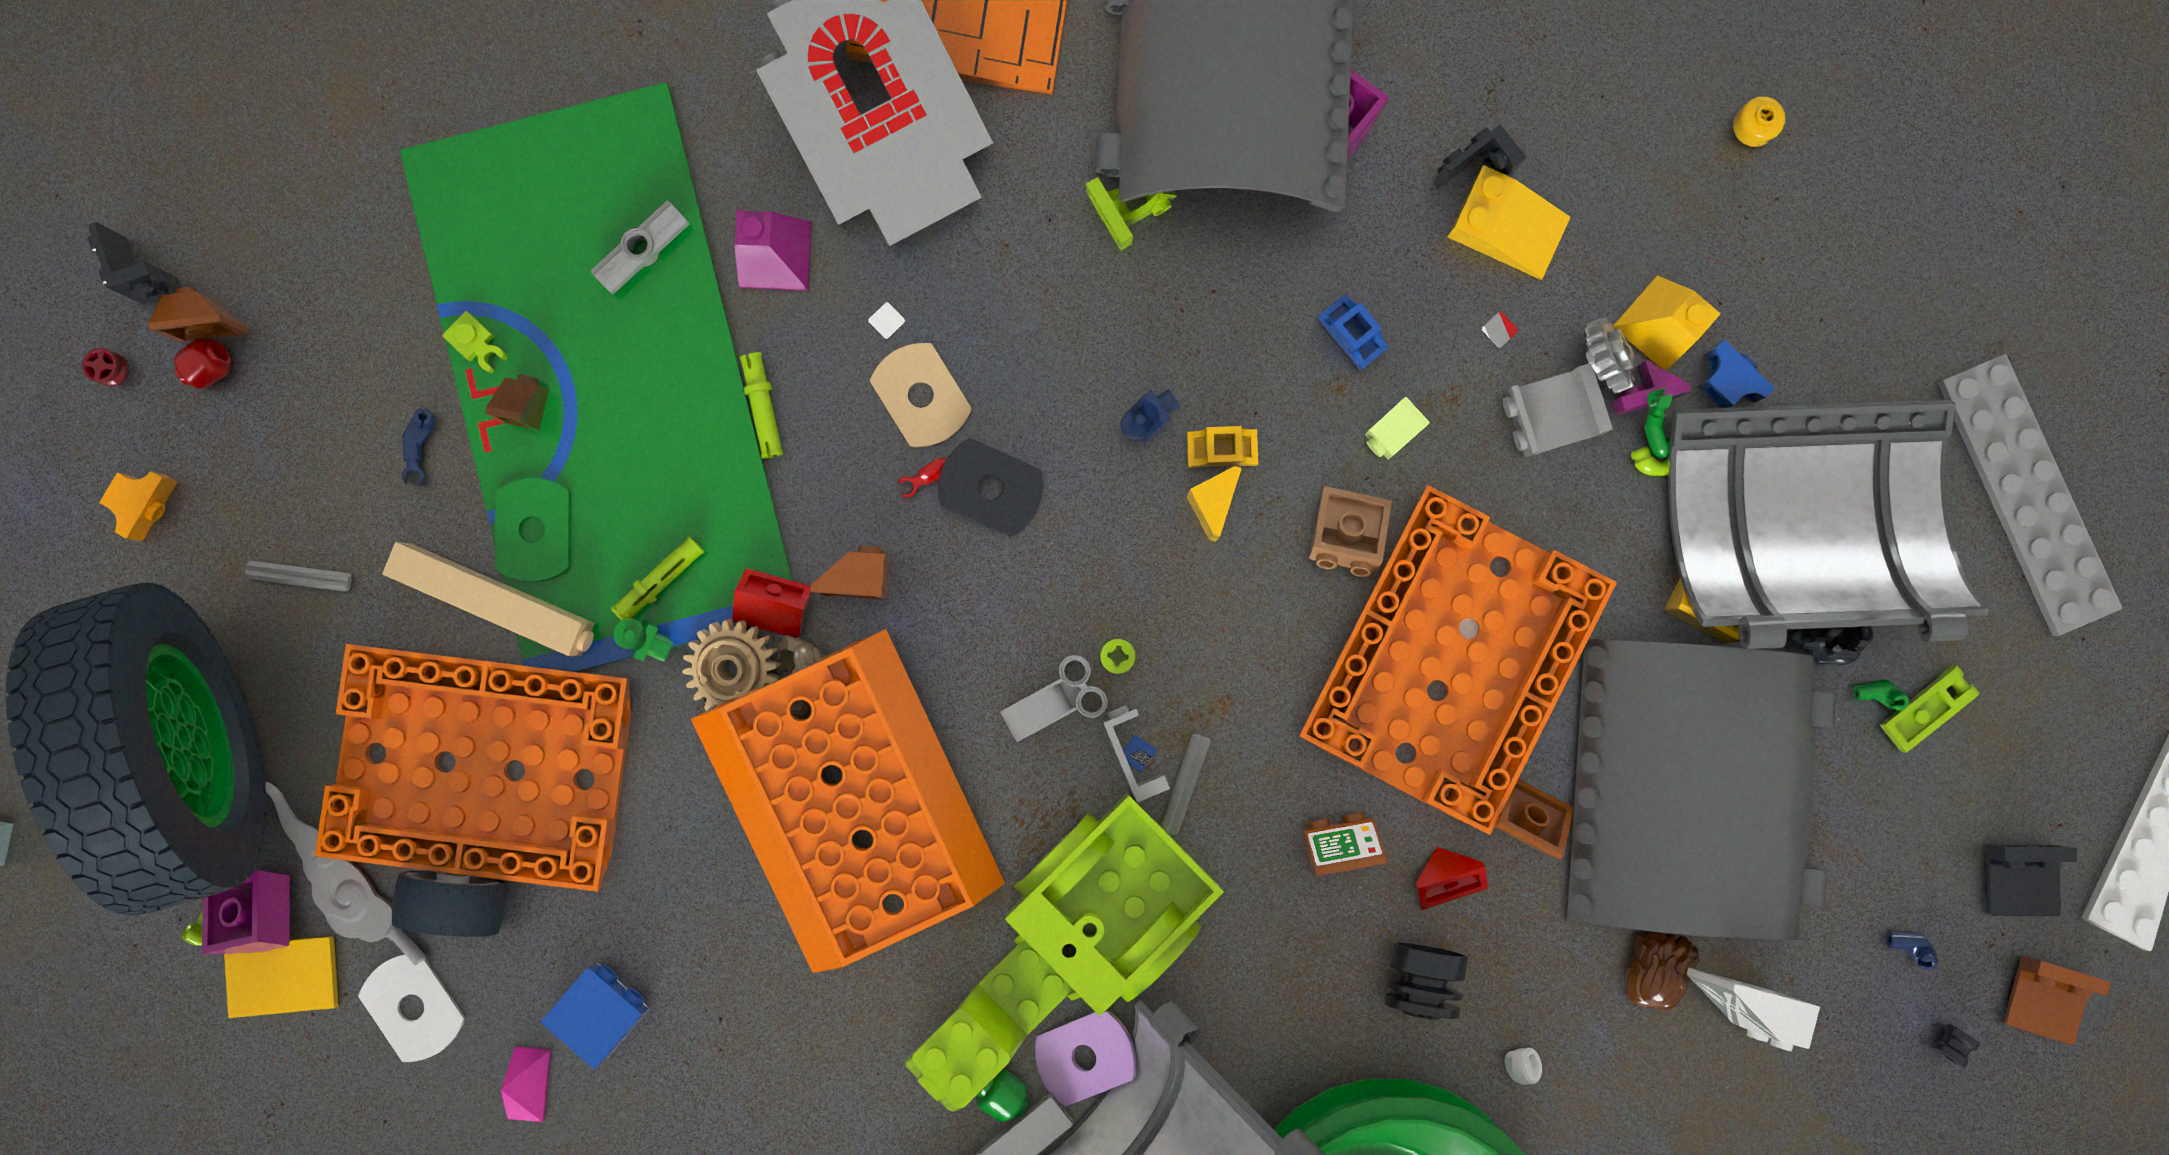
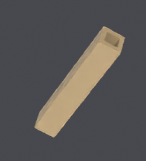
M394 543L382 575L567 656H582L583 652H586L592 644L594 637L592 630L595 623L412 543Z

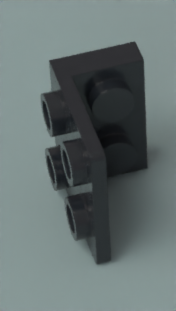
M1501 124L1492 131L1486 127L1470 140L1472 143L1464 149V152L1458 148L1444 159V164L1437 170L1439 176L1434 185L1439 189L1480 157L1483 160L1482 165L1511 177L1526 159V156Z
M1986 844L1987 913L1992 916H2060V869H2062V862H2077V848L2061 845Z

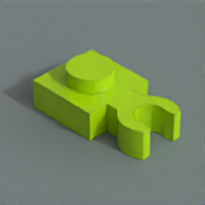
M465 311L442 335L470 362L478 356L480 367L493 374L495 371L488 363L491 355L497 354L503 360L508 358L502 349L488 344L495 336L468 311Z

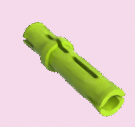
M749 353V357L742 355L739 358L747 385L744 387V392L750 399L762 453L761 457L762 459L774 458L775 455H784L769 392L772 390V385L766 379L762 353Z
M688 536L679 547L642 581L637 579L632 584L634 588L618 603L613 605L611 610L620 620L632 618L648 603L653 604L657 600L655 596L678 577L695 559L703 554L704 550Z

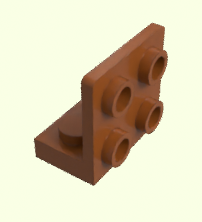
M2021 956L2004 1017V1024L2074 1045L2087 998L2091 999L2092 992L2107 996L2111 982L2041 960Z

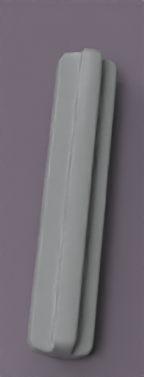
M249 561L245 571L246 578L250 580L344 592L350 590L352 576L349 573Z
M1199 734L1191 736L1160 826L1173 836L1179 834L1211 743L1209 738Z

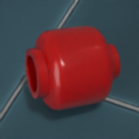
M207 338L195 339L175 354V375L185 385L201 390L209 388L228 374L231 361L229 352L216 340Z

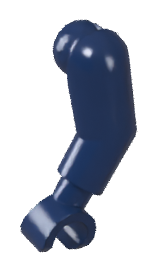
M420 408L414 412L413 418L402 435L404 461L407 462V468L402 472V479L407 484L409 475L418 473L420 474V479L417 483L418 487L423 486L426 481V477L419 466V462L422 461L421 446L436 423L434 414L426 408L424 410Z

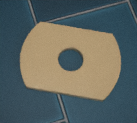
M932 343L910 344L893 351L880 362L870 379V383L907 443L913 448L934 446L950 439L963 427L972 411L971 406ZM918 383L929 385L934 393L932 402L922 408L912 405L908 398L910 389Z

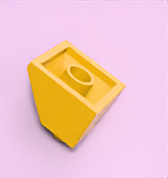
M1657 275L1616 321L1613 327L1614 330L1620 329L1626 341L1651 363L1667 371L1704 334L1721 313L1694 290Z

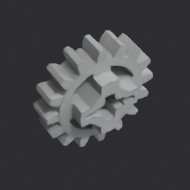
M1601 317L1586 324L1587 328H1585V331L1588 335L1586 337L1588 348L1586 357L1589 364L1595 370L1600 381L1606 380L1609 389L1612 388L1614 393H1619L1633 387L1635 378L1632 373H1634L1633 358L1635 356L1623 332L1620 329L1614 330L1613 324L1609 323L1606 317Z

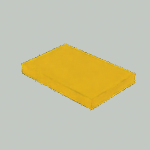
M334 936L289 940V946L265 952L224 954L228 1018L330 1009L339 1006Z

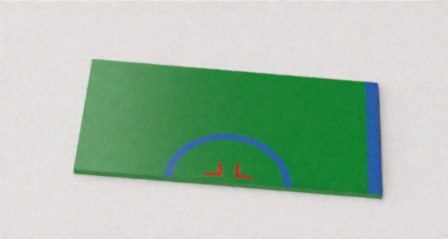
M664 82L400 149L443 333L465 311H468L495 336L488 344L499 347L508 357L506 360L501 359L497 354L489 357L488 363L495 370L492 374L480 367L478 356L470 362L445 339L494 545L495 491L518 479L535 477L556 482L570 490V569L555 578L541 582L515 580L503 574L502 578L504 584L595 623L592 630L594 634L593 641L589 649L583 652L582 656H567L516 633L523 665L579 672L633 658L629 651L630 649L620 647L613 638L614 626L620 619L611 610V607L634 588L632 584L637 579L642 581L679 547L688 536L704 550V553L655 596L657 600L653 604L648 603L632 617L641 624L644 619L654 623L658 627L657 633L669 637L673 641L671 648L687 644L693 640H700L697 635L698 631L703 629L709 631V625L718 622L722 627L723 621L732 619L734 592L745 568L793 581L748 398L744 392L745 386L669 84ZM668 200L690 225L659 252L655 263L643 267L616 293L611 294L591 273V270L621 243L625 232L639 227ZM647 241L637 242L634 245L633 254L643 253L647 249ZM518 374L531 376L539 379L538 384L548 390L539 431L506 424L485 414L486 406L505 377L517 380ZM537 517L528 518L521 525V535L527 542H537L544 535V524Z

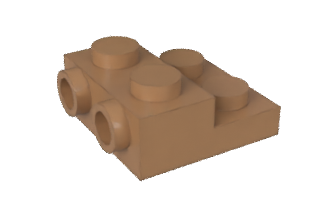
M1324 486L1320 496L1317 520L1313 529L1308 559L1316 560V565L1323 569H1334L1339 565L1351 568L1350 572L1360 577L1370 576L1371 573L1377 574L1383 562L1392 500Z

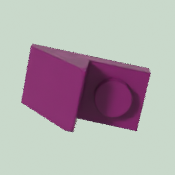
M1644 361L1637 366L1642 386L1637 385L1621 391L1622 397L1614 400L1612 405L1615 414L1618 415L1648 406L1647 396L1653 390L1667 388L1664 395L1672 394V399L1689 393L1692 389L1689 383L1649 361Z

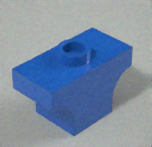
M1346 294L1317 317L1360 371L1389 348L1381 335V326L1361 302L1358 304L1354 303Z
M1725 339L1715 344L1705 354L1709 361L1710 369L1708 376L1698 387L1719 408L1731 407L1740 398L1756 403L1766 398L1775 389L1756 370V363L1747 355L1740 354Z

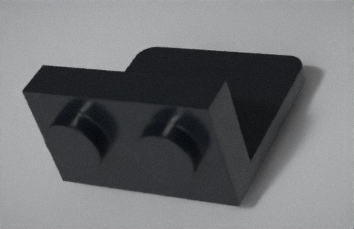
M98 222L89 224L91 235L88 237L91 249L99 258L102 267L99 269V275L103 284L108 289L143 304L146 302H158L161 295L174 293L175 289L180 288L177 277L145 261L136 264L129 242L125 236Z

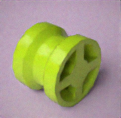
M1113 639L1103 646L1100 654L1101 663L1108 672L1123 674L1133 666L1135 651L1127 641Z

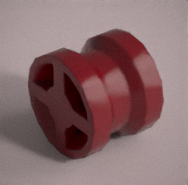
M95 348L84 356L82 371L89 380L112 387L122 384L127 379L129 364L120 354L103 348Z

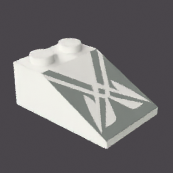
M1688 967L1687 975L1733 1024L1748 1029L1746 1036L1768 1042L1770 1037V1045L1787 1051H1792L1794 1045L1807 1049L1810 1048L1820 1006L1770 989Z

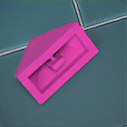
M514 1047L501 1087L507 1119L538 1122L545 1120L551 1049Z

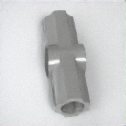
M667 200L639 227L625 232L621 243L591 270V273L611 294L616 293L639 270L655 263L659 252L690 225L689 222ZM647 241V249L643 253L633 254V248L637 242Z

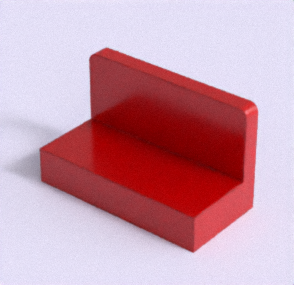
M745 568L734 592L732 620L734 622L745 620L746 625L758 626L760 629L785 636L800 637L803 616L812 597L810 585Z

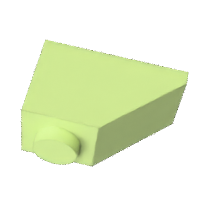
M1405 397L1365 434L1369 439L1366 443L1378 457L1384 455L1389 460L1430 422Z

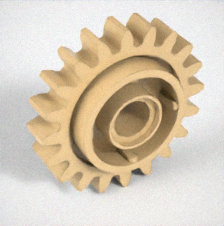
M727 619L723 621L722 627L718 622L709 625V631L706 629L698 631L697 635L701 641L693 640L688 643L695 653L683 656V659L692 663V666L682 670L683 674L693 676V680L688 682L686 687L698 688V692L693 699L695 701L703 697L707 699L704 707L705 710L715 705L723 704L755 688L760 689L780 679L771 670L781 666V662L771 661L770 656L774 655L778 650L777 648L766 649L765 645L768 643L770 636L758 639V626L746 631L747 625L745 620L739 621L734 628L732 619ZM727 660H731L736 664L738 669L736 676L731 675L727 671Z

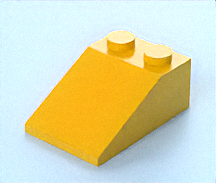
M1483 165L1476 174L1447 237L1542 280L1571 217L1517 180Z

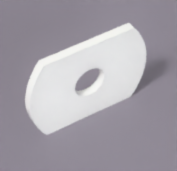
M405 954L382 963L367 978L358 996L402 1062L423 1060L444 1050L456 1038L466 1018L426 958L416 966ZM406 995H417L424 1003V1012L417 1020L407 1019L401 1013L400 1004Z

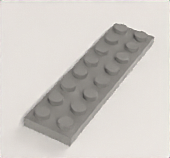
M2007 354L1937 382L1944 399H1950L1956 403L1954 421L2052 636L2063 635L2123 609Z

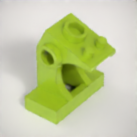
M1098 177L1086 183V193L1120 251L1133 243V235L1128 228L1130 225L1151 213L1154 216L1164 213L1172 207L1170 201L1177 197L1175 191L1146 195L1144 198L1147 203L1130 212L1125 202L1118 201L1119 188L1106 191Z

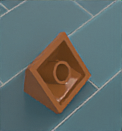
M1518 779L1494 828L1550 857L1560 860L1564 856L1574 807Z

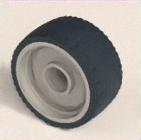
M435 871L401 872L398 875L394 889L392 925L402 930L432 935L457 937L499 934L504 915L506 883L499 879Z

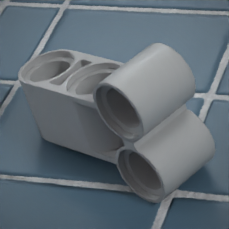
M1078 655L1066 657L1059 666L1061 679L1000 711L1016 743L1076 710L1088 718L1098 717L1105 712L1108 706L1107 695L1099 687H1088L1086 682L1091 676V666L1085 658ZM1072 661H1079L1085 667V675L1079 681H1072L1066 676V667ZM1087 692H1096L1101 696L1102 706L1098 711L1089 712L1083 707L1082 698Z

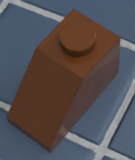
M518 374L517 380L505 377L486 406L485 414L506 424L539 431L548 390L538 384L539 379L531 376Z

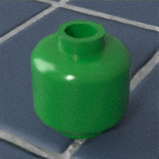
M1002 1069L976 1095L977 1107L1001 1123L1007 1122L1013 1117L1019 1118L1028 1106V1099H1026L1027 1086L1022 1080L1007 1070Z

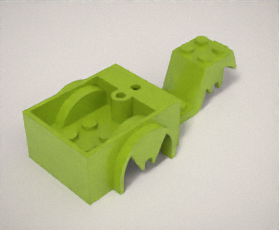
M1128 792L1100 820L1088 811L1079 824L1063 837L1026 877L1014 885V888L1023 897L1007 912L1005 920L1018 932L1013 938L1017 945L968 993L953 1013L906 1058V1067L918 1078L917 1081L949 1111L954 1112L964 1108L1010 1062L1028 1034L1066 996L1071 1001L1081 997L1101 1016L1120 996L1126 1002H1129L1141 994L1190 945L1201 929V924L1197 919L1224 893L1219 884ZM1064 945H1074L1076 954L1073 957L1064 956L1062 953Z

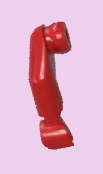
M946 458L933 460L917 471L918 474L913 477L902 476L899 478L897 484L904 481H910L912 484L911 491L903 493L901 496L910 498L921 485L924 484L926 486L939 479Z

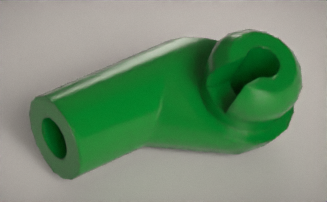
M1882 679L1853 685V694L1857 701L1876 699L1887 708L1897 711L1905 710L1909 705V696L1904 690L1889 680Z

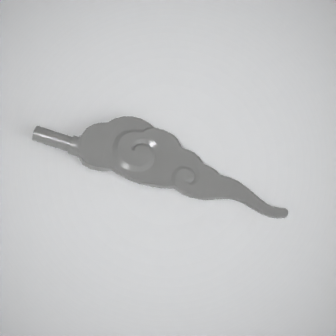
M265 781L266 793L270 795L274 802L282 828L295 844L297 853L303 860L304 873L312 883V898L317 907L325 914L329 926L343 937L359 938L367 942H375L387 937L390 941H394L415 966L426 958L424 952L404 930L392 925V903L377 894L370 880L353 862L315 857L318 829L300 821L290 809L280 790L273 784Z

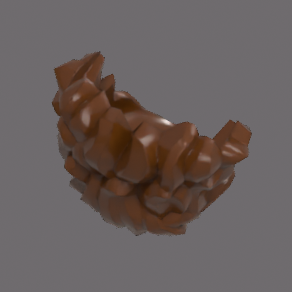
M1653 931L1648 935L1637 934L1635 937L1636 942L1634 943L1636 955L1624 974L1626 996L1634 1004L1641 1007L1670 1010L1677 1006L1686 993L1690 979L1687 975L1688 967L1694 969L1700 962L1699 950L1685 936H1680L1676 939L1675 934Z

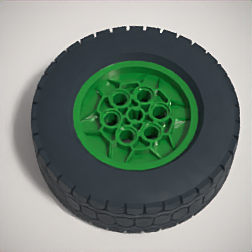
M149 582L127 585L60 604L42 611L29 619L20 630V634L17 635L12 647L13 651H11L9 659V672H7L6 693L9 695L6 697L7 719L12 721L8 723L11 747L16 748V751L12 752L18 776L23 775L24 778L20 783L27 803L33 804L30 811L39 830H45L42 835L52 854H58L56 860L68 876L72 875L71 880L83 893L87 892V896L98 905H102L103 908L128 916L164 910L172 906L218 894L240 885L250 877L255 867H257L261 857L260 853H262L264 846V835H266L267 818L265 817L267 815V796L264 794L266 793L265 775L261 771V769H264L261 752L256 747L259 743L254 724H250L252 718L246 700H242L243 692L237 678L232 676L234 671L226 655H222L223 650L214 635H210L211 630L202 618L198 617V613L175 592L162 585Z

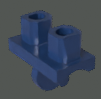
M1169 389L1158 396L1151 390L1144 394L1122 416L1120 421L1121 430L1126 437L1132 440L1143 439L1146 443L1154 438L1171 420L1169 415L1177 411L1180 404Z

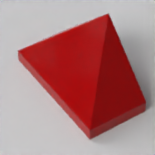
M1436 847L1416 882L1421 910L1488 889L1486 868L1483 861Z

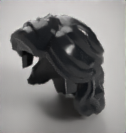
M1872 626L1788 629L1793 640L1800 643L1806 652L1814 656L1815 661L1821 664H1834L1837 666L1847 665L1859 659L1860 652L1874 638Z

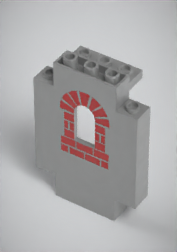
M775 0L770 3L772 11L766 15L787 54L780 56L777 50L759 60L762 67L756 71L838 225L869 209L887 244L891 246L982 198L963 159L993 144L921 0H888L884 3L881 0ZM846 40L858 41L865 47L891 97L890 100L861 115L833 62V52L836 46Z

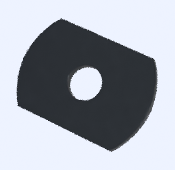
M971 438L963 441L950 453L942 466L938 481V500L941 506L1009 536L1019 532L1031 520L1039 506L1042 494V474L1040 469ZM996 475L1002 482V492L996 499L986 500L979 494L978 484L984 476Z

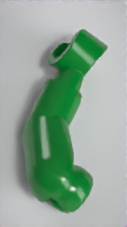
M1667 388L1653 390L1647 396L1649 410L1644 422V430L1651 453L1658 458L1669 456L1670 437H1665L1662 426L1665 419L1664 409H1667L1672 401V394L1664 395Z

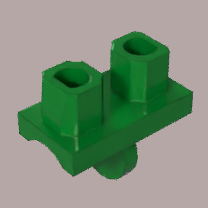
M624 618L618 621L613 629V638L617 645L624 649H630L629 651L632 656L641 661H644L646 655L665 661L673 644L669 637L657 633L658 627L654 623L645 619L641 624L636 619Z

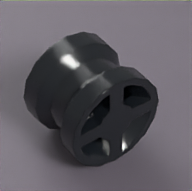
M1947 1023L1943 1029L1945 1035L1941 1040L1935 1041L1932 1048L1946 1059L1965 1068L1969 1063L1968 1055L1971 1051H1977L1980 1043L1967 1033Z

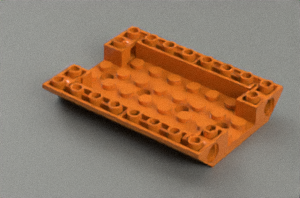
M1426 485L1299 737L1431 807L1490 835L1617 582L1556 550L1547 552L1489 522L1490 516ZM1496 557L1503 558L1508 564V572L1503 577H1497L1491 572L1490 564ZM1464 619H1472L1478 626V632L1472 639L1462 637L1459 632V625ZM1435 680L1443 683L1446 689L1445 696L1439 701L1432 700L1427 693L1429 684ZM1402 743H1408L1414 749V757L1408 763H1401L1396 758V749Z
M886 628L826 655L812 665L760 689L755 688L691 718L812 973L849 965L975 906L1005 884V880ZM797 700L807 701L812 709L811 715L806 719L794 717L791 712L792 703ZM828 765L839 767L843 775L841 781L836 784L827 783L822 777L823 768ZM858 830H867L873 836V843L867 848H859L852 840L853 834ZM890 894L899 895L904 902L903 907L897 912L886 910L883 905V900L886 896Z
M346 644L336 707V715H345L336 784L325 785L315 857L598 892L613 852L632 714L629 679ZM377 743L381 744L386 750L385 759L379 764L375 763L370 757V750ZM445 752L451 753L455 758V766L450 772L443 771L439 766V758ZM515 760L520 761L525 768L524 776L518 781L513 780L508 774V767ZM583 769L590 770L594 775V784L589 789L581 788L577 782V776Z

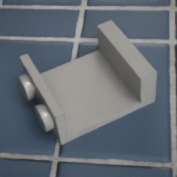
M1589 363L1578 366L1571 372L1521 387L1518 385L1512 386L1504 392L1506 397L1503 398V407L1507 417L1513 418L1516 431L1513 432L1514 441L1519 451L1523 450L1525 458L1599 436L1613 429L1595 371Z
M1127 705L1108 712L1109 720L1103 722L1136 802L1138 803L1169 790L1170 787L1166 777L1162 773L1138 784L1136 783L1113 726L1139 716L1137 709L1129 711Z

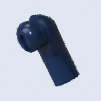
M1900 931L1887 932L1886 944L1888 948L1907 950L1915 963L1923 970H1932L1938 965L1937 953L1923 934Z

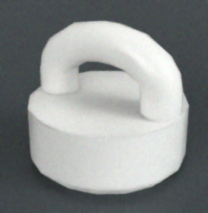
M1520 1048L1507 1052L1504 1058V1065L1509 1077L1514 1082L1528 1085L1539 1081L1542 1074V1063L1538 1053L1533 1048Z

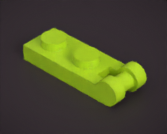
M1957 664L1944 670L1935 681L1909 701V705L1905 710L1894 712L1879 724L1901 752H1909L1979 695L1980 692L1973 684H1968L1962 677L1964 672ZM1950 686L1956 691L1953 698L1946 691Z

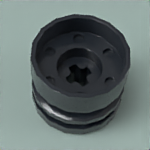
M1394 942L1390 967L1405 973L1404 979L1396 978L1387 981L1389 988L1401 991L1402 994H1385L1384 1004L1398 1009L1404 1014L1431 1020L1459 1018L1460 1008L1446 1003L1445 1000H1462V993L1447 987L1448 981L1465 980L1468 956L1431 946Z

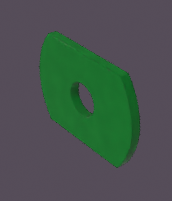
M535 477L518 479L495 491V570L507 577L525 582L546 581L569 570L570 490L556 482ZM537 517L543 522L545 532L539 541L530 543L523 539L521 525L526 519Z

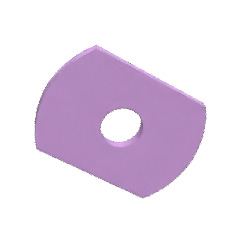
M1108 1009L1101 1016L1093 1012L1036 1037L1035 1058L1039 1075L1048 1091L1052 1092L1055 1099L1065 1107L1135 1079L1136 1054L1133 1041L1123 1023ZM1079 1045H1087L1095 1052L1096 1064L1093 1069H1082L1076 1063L1075 1050Z

